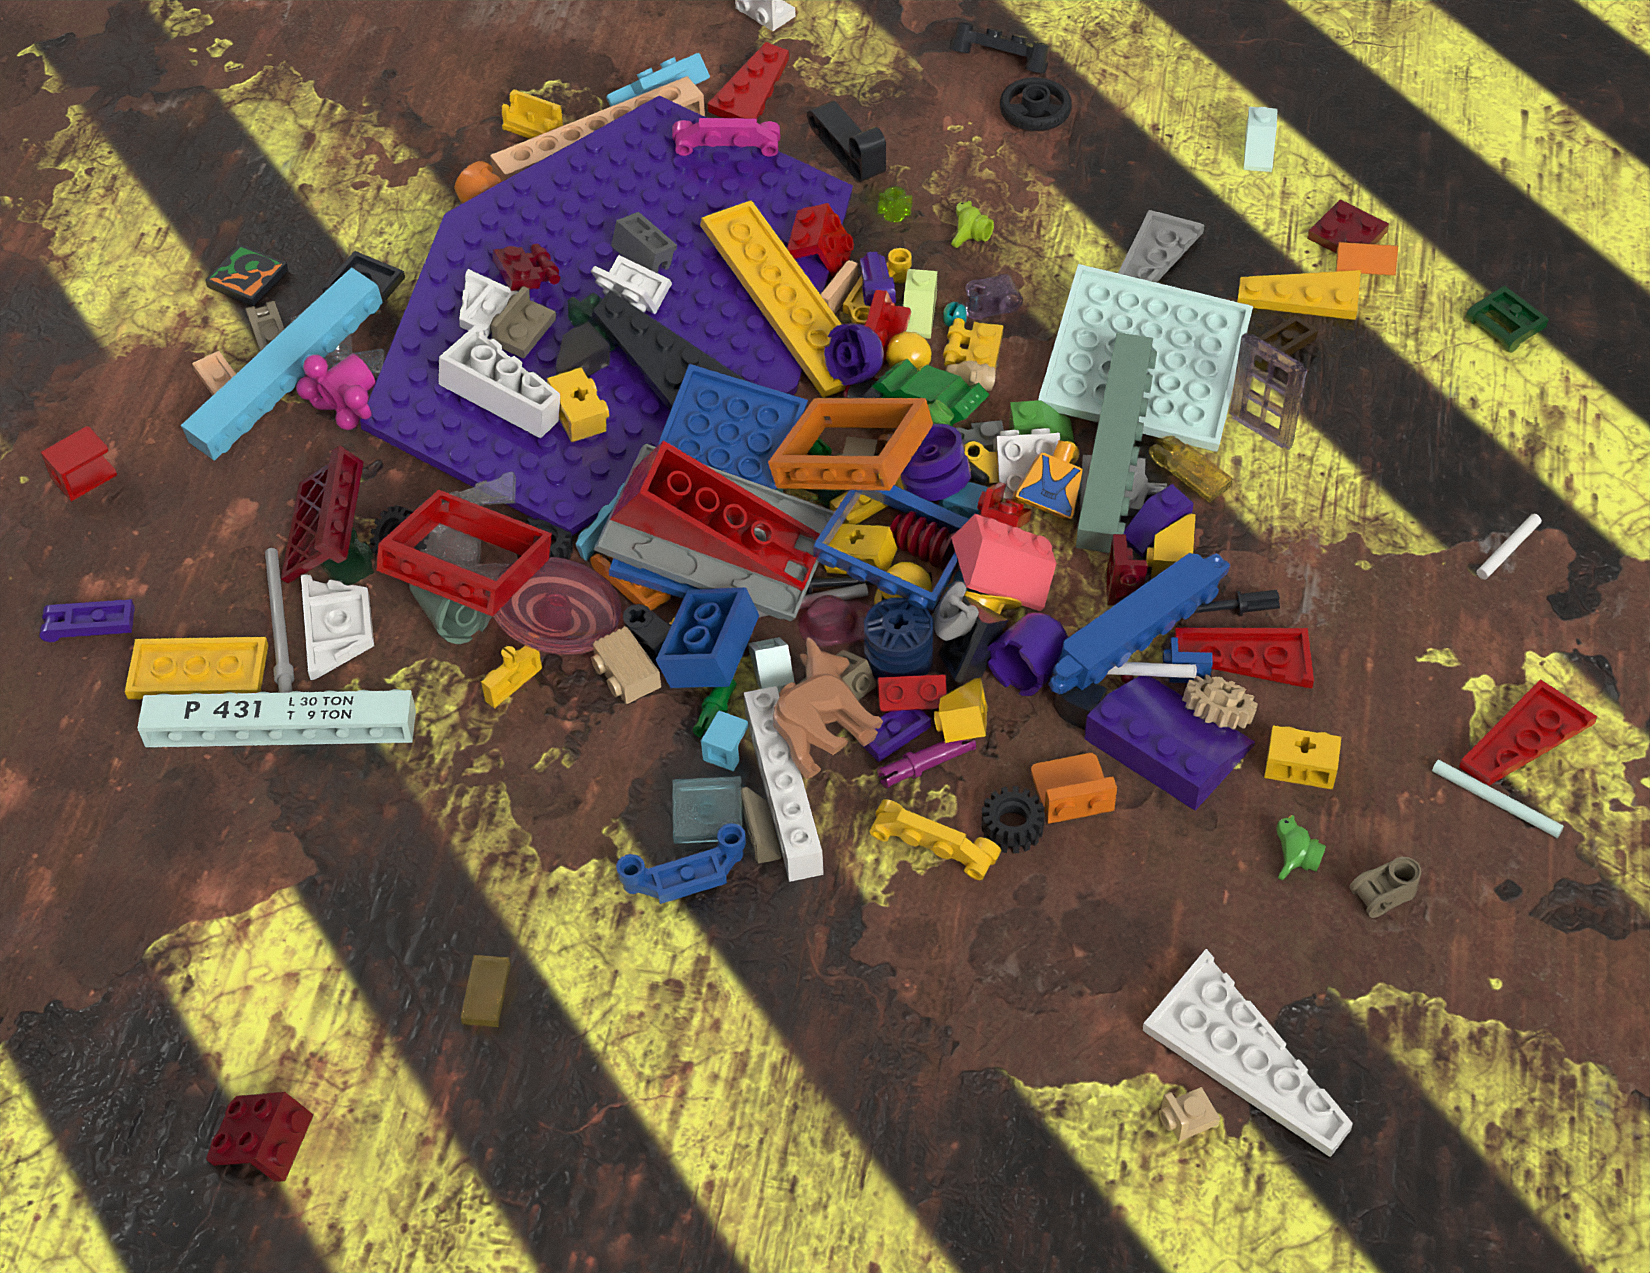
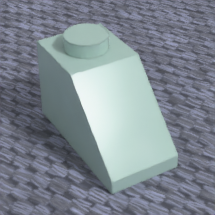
M1249 107L1245 131L1244 170L1272 172L1277 128L1276 108Z
M780 637L748 643L749 653L760 689L777 686L778 693H780L787 684L794 682L788 645Z

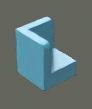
M718 711L701 740L703 760L734 771L739 762L738 745L748 729V721Z

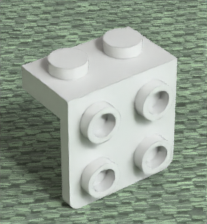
M618 255L609 272L596 266L591 270V273L597 279L595 283L604 289L603 293L605 295L611 290L642 312L647 310L656 314L672 285L670 279Z
M1049 428L1032 429L1030 435H1019V430L1000 431V436L993 439V452H997L999 482L1006 484L1003 499H1012L1014 492L1039 453L1053 455L1057 442L1060 440V433H1050Z

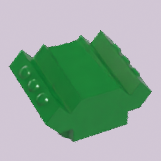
M908 359L893 365L890 370L886 371L871 386L883 393V398H926L927 404H933L935 400L941 401L954 414V418L950 421V426L952 427L955 423L965 420L990 395L980 383L968 386L961 376L928 365L916 368Z

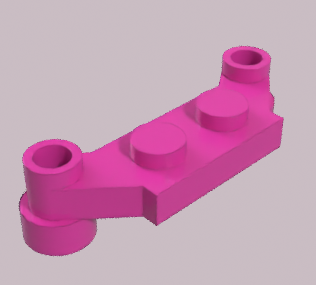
M699 118V122L695 124L690 121L681 120L672 126V138L675 141L676 153L682 156L691 154L693 148L697 146H756L761 149L763 155L771 157L778 153V142L781 138L780 126L777 123L766 121L758 124L757 119Z

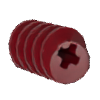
M910 511L906 517L903 514L896 516L892 521L890 529L898 548L902 551L908 550L910 555L919 556L920 560L924 562L929 561L932 566L940 567L942 571L945 570L955 552L951 537L956 532L948 539V528L943 527L936 533L938 524L931 522L926 528L927 518L921 516L915 522L916 512Z

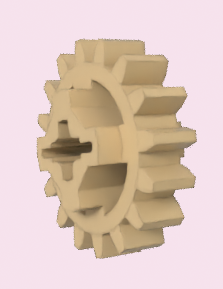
M1205 675L1204 679L1196 676L1194 680H1189L1182 699L1187 702L1185 706L1187 709L1195 710L1194 716L1205 719L1206 723L1214 722L1220 728L1229 726L1231 729H1235L1237 725L1246 728L1247 724H1251L1258 705L1253 701V695L1245 694L1246 689L1244 687L1235 685L1233 681L1226 682L1222 677L1211 678L1209 675Z

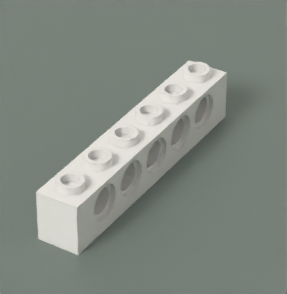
M777 686L744 692L745 715L789 882L823 875V856L801 773L792 761L789 745L773 726V711L777 700L780 698Z

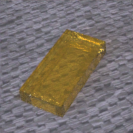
M473 956L461 1013L462 1024L498 1027L511 965L509 957Z

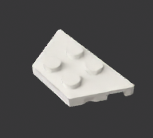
M301 575L307 663L310 680L321 677L374 646L370 597L366 587L348 586L334 580H329L326 584L313 581L311 575Z

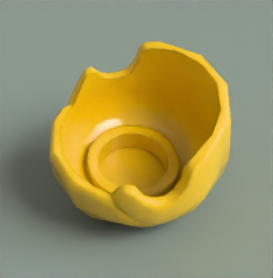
M903 331L890 339L886 351V360L890 369L893 365L905 359H908L916 368L924 365L929 366L932 355L931 348L927 340L918 333Z

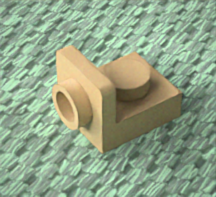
M1202 1087L1177 1098L1173 1096L1172 1092L1163 1095L1161 1110H1159L1160 1119L1166 1130H1172L1179 1142L1219 1125L1220 1117Z

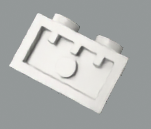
M735 0L736 9L772 31L795 17V7L783 0Z

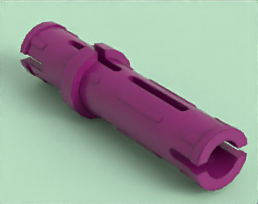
M944 740L914 754L908 752L903 754L902 759L884 767H879L877 769L878 778L892 773V776L880 780L882 786L886 789L909 777L912 779L918 778L927 769L975 750L976 742L973 740L962 744L965 740L945 743Z

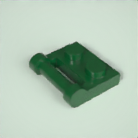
M1505 285L1471 306L1465 315L1469 322L1472 324L1477 323L1501 341L1503 348L1510 353L1514 352L1522 342L1546 328L1549 319ZM1489 312L1491 315H1493L1496 319H1498L1500 322H1502L1504 325H1506L1514 332L1510 334L1507 330H1505L1503 327H1501L1499 324H1497L1495 321L1489 318L1486 315V313Z

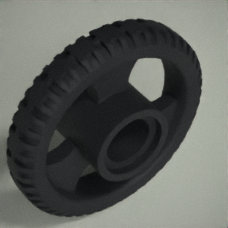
M1029 77L1017 80L1004 89L1000 98V111L1005 120L1011 125L1019 127V129L1028 131H1044L1056 128L1066 121L1072 107L1071 96L1066 88L1056 83V81L1047 78ZM1022 93V103L1010 104L1013 97ZM1050 94L1057 97L1061 104H1051Z

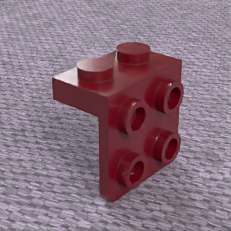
M286 1092L236 1096L226 1108L225 1117L217 1134L211 1141V1148L206 1160L212 1165L251 1163L274 1182L286 1181L314 1114Z

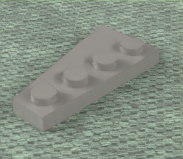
M1149 210L1118 274L1157 283L1202 235L1204 224Z

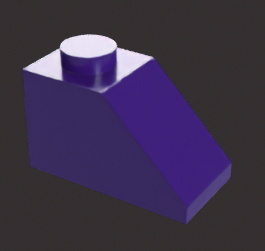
M1173 484L1153 495L1145 502L1125 529L1124 534H1126L1127 544L1143 558L1147 554V547H1154L1155 535L1187 514H1192L1193 502Z

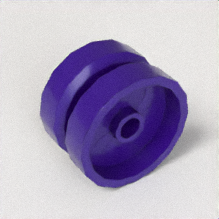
M933 424L901 473V480L905 491L931 502L957 494L967 485L971 478V468L968 457L965 455V447L959 431L947 424Z

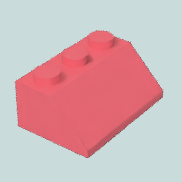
M974 514L951 537L966 588L992 596L1017 599L1022 602V606L1041 611L1045 607L1057 564L1049 539L978 514Z

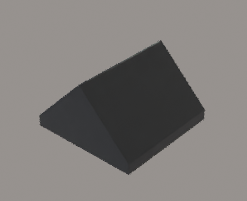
M964 596L962 602L967 606H976L979 612L973 627L964 636L948 641L944 640L939 651V655L954 680L958 682L982 678L988 661L991 659L990 651L987 648L1002 635L1008 619L967 596Z

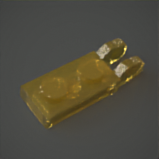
M1170 435L1163 438L1162 444L1165 448H1162L1159 444L1149 448V454L1154 462L1156 461L1161 467L1165 466L1167 470L1209 502L1232 487L1233 479L1231 476L1188 443L1184 444L1175 436Z

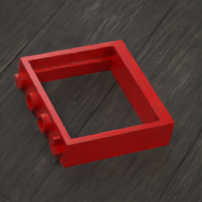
M437 490L378 543L376 570L493 617L549 560L552 533L444 491ZM442 499L448 501L449 503L446 502L442 505ZM442 524L519 554L521 557L495 581L416 550L414 547L436 526Z

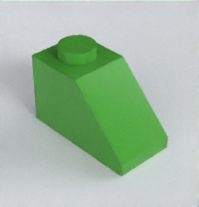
M1042 400L1010 402L1009 430H1019V435H1030L1032 429L1049 428L1050 433H1060V441L1074 443L1070 418L1058 413Z

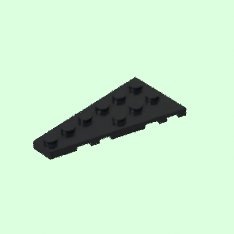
M611 290L593 309L591 317L610 340L618 344L627 354L626 359L633 367L637 366L642 372L645 382L670 412L689 364L747 381Z

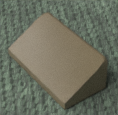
M748 787L742 788V810L755 861L759 864L781 859L782 854L769 804Z

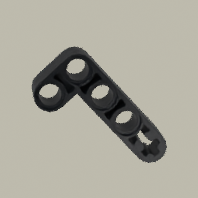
M830 101L808 110L807 119L813 132L856 181L862 182L886 171V141L878 127L862 131L835 101Z

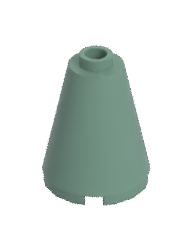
M409 584L411 593L439 635L447 642L462 644L473 639L471 635L478 630L482 632L492 617Z

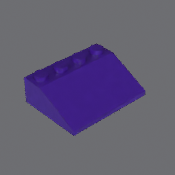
M1138 676L1107 694L1087 715L1085 740L1195 811L1255 745V741L1239 731L1231 729L1229 726L1220 728L1214 722L1206 723L1205 719L1194 716L1195 710L1185 707L1187 702L1182 700L1183 696L1151 676Z

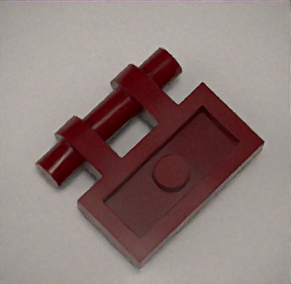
M536 243L530 247L531 253H525L522 247L515 246L493 250L492 260L511 291H518L523 286L529 289H540V282L549 281L553 285L559 283L561 279L559 269L555 262L550 261L551 257L546 248Z

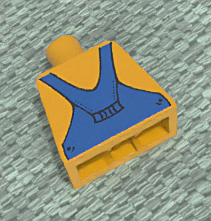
M1058 440L1052 456L1042 452L1039 453L1014 492L1012 499L1024 502L1029 506L1064 520H1071L1074 514L1083 470L1070 464L1076 447Z

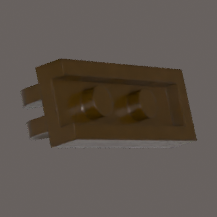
M1295 315L1244 346L1242 356L1246 358L1245 366L1249 369L1255 366L1254 372L1262 375L1270 367L1315 341L1319 330Z

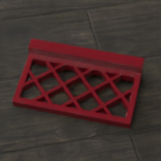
M338 446L331 451L329 464L299 482L281 580L287 584L329 558L338 564L347 559L364 461L342 446Z

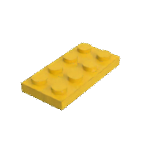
M266 637L135 639L125 687L127 699H143L144 695L163 693L183 695L192 693L224 694L233 692L237 694L261 692L268 650Z

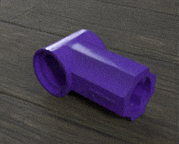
M868 252L866 256L860 259L864 304L871 307L875 290L887 291L892 302L895 304L893 277H889L885 257L879 255L878 252Z

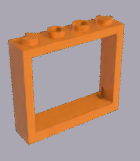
M814 398L768 461L776 488L890 491L933 426L926 398ZM824 416H830L831 420H825ZM825 428H897L879 456L806 455Z

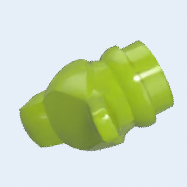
M971 201L958 203L956 206L958 233L952 240L951 245L958 248L963 242L970 239L978 242L981 240L988 241L994 228L993 220L984 214L981 215L979 209L972 207Z

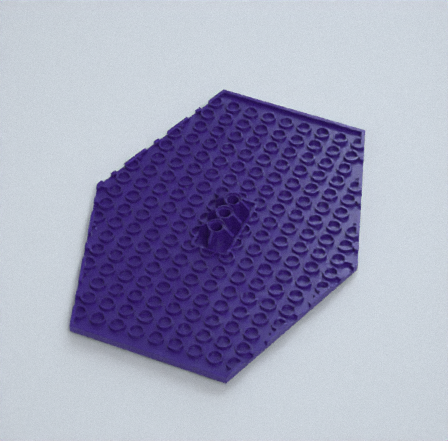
M657 96L446 212L367 403L371 409V417L369 419L361 418V429L535 520L539 518L564 529V531H571V536L592 524L597 519L600 510L605 505H609L616 497L619 488L625 483L641 447L645 444L657 447L670 414V410L645 382L642 372L637 366L633 367L626 359L627 354L618 344L610 340L591 317L593 309L605 297L604 289L595 283L597 279L591 273L592 268L596 266L609 272L618 255L622 256L611 246L616 220L640 212L677 244V249L673 253L672 262L668 270L663 269L661 263L657 273L670 279L672 285L656 314L645 310V314L748 382L795 395L803 369L701 228V218L752 200L787 248L797 210L829 203L834 213L838 214L843 225L853 185L780 151L775 156H765L762 154L761 149L756 146H697L693 148L691 154L686 156L676 153L675 141L672 138L673 124L681 120L690 121L695 124L699 122V118L707 117L662 96ZM536 243L540 244L550 254V261L555 262L561 278L559 283L555 285L549 281L540 282V289H529L531 301L556 312L554 323L524 359L504 349L502 351L510 357H517L522 362V367L526 371L536 373L545 382H547L549 377L582 367L587 378L593 379L598 398L604 400L608 406L609 417L606 418V432L571 442L559 420L542 438H539L439 385V357L468 332V330L460 327L459 321L463 290H465L466 271L469 269L508 287L492 260L494 249L515 246L522 247L525 253H531L530 247ZM818 254L796 258L795 261L819 294H821L825 289L830 272ZM492 332L487 337L489 340L492 339Z

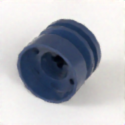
M903 597L880 601L869 609L864 619V655L876 680L882 677L924 676L928 674L933 664V618L927 608L915 607L907 601L908 598Z

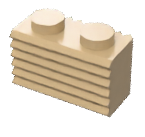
M624 626L622 630L618 629L616 632L600 638L599 641L595 640L593 642L594 656L591 657V661L599 675L605 673L611 693L615 697L620 695L625 704L661 688L659 670L628 627Z

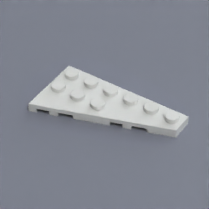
M1205 949L1144 1022L1143 1031L1331 1157L1351 1131L1353 1123L1325 1089H1320L1307 1074L1308 1069L1304 1064L1290 1054L1285 1048L1286 1043L1252 1002L1244 999L1234 987L1235 982L1227 973L1223 974L1213 962L1214 957Z

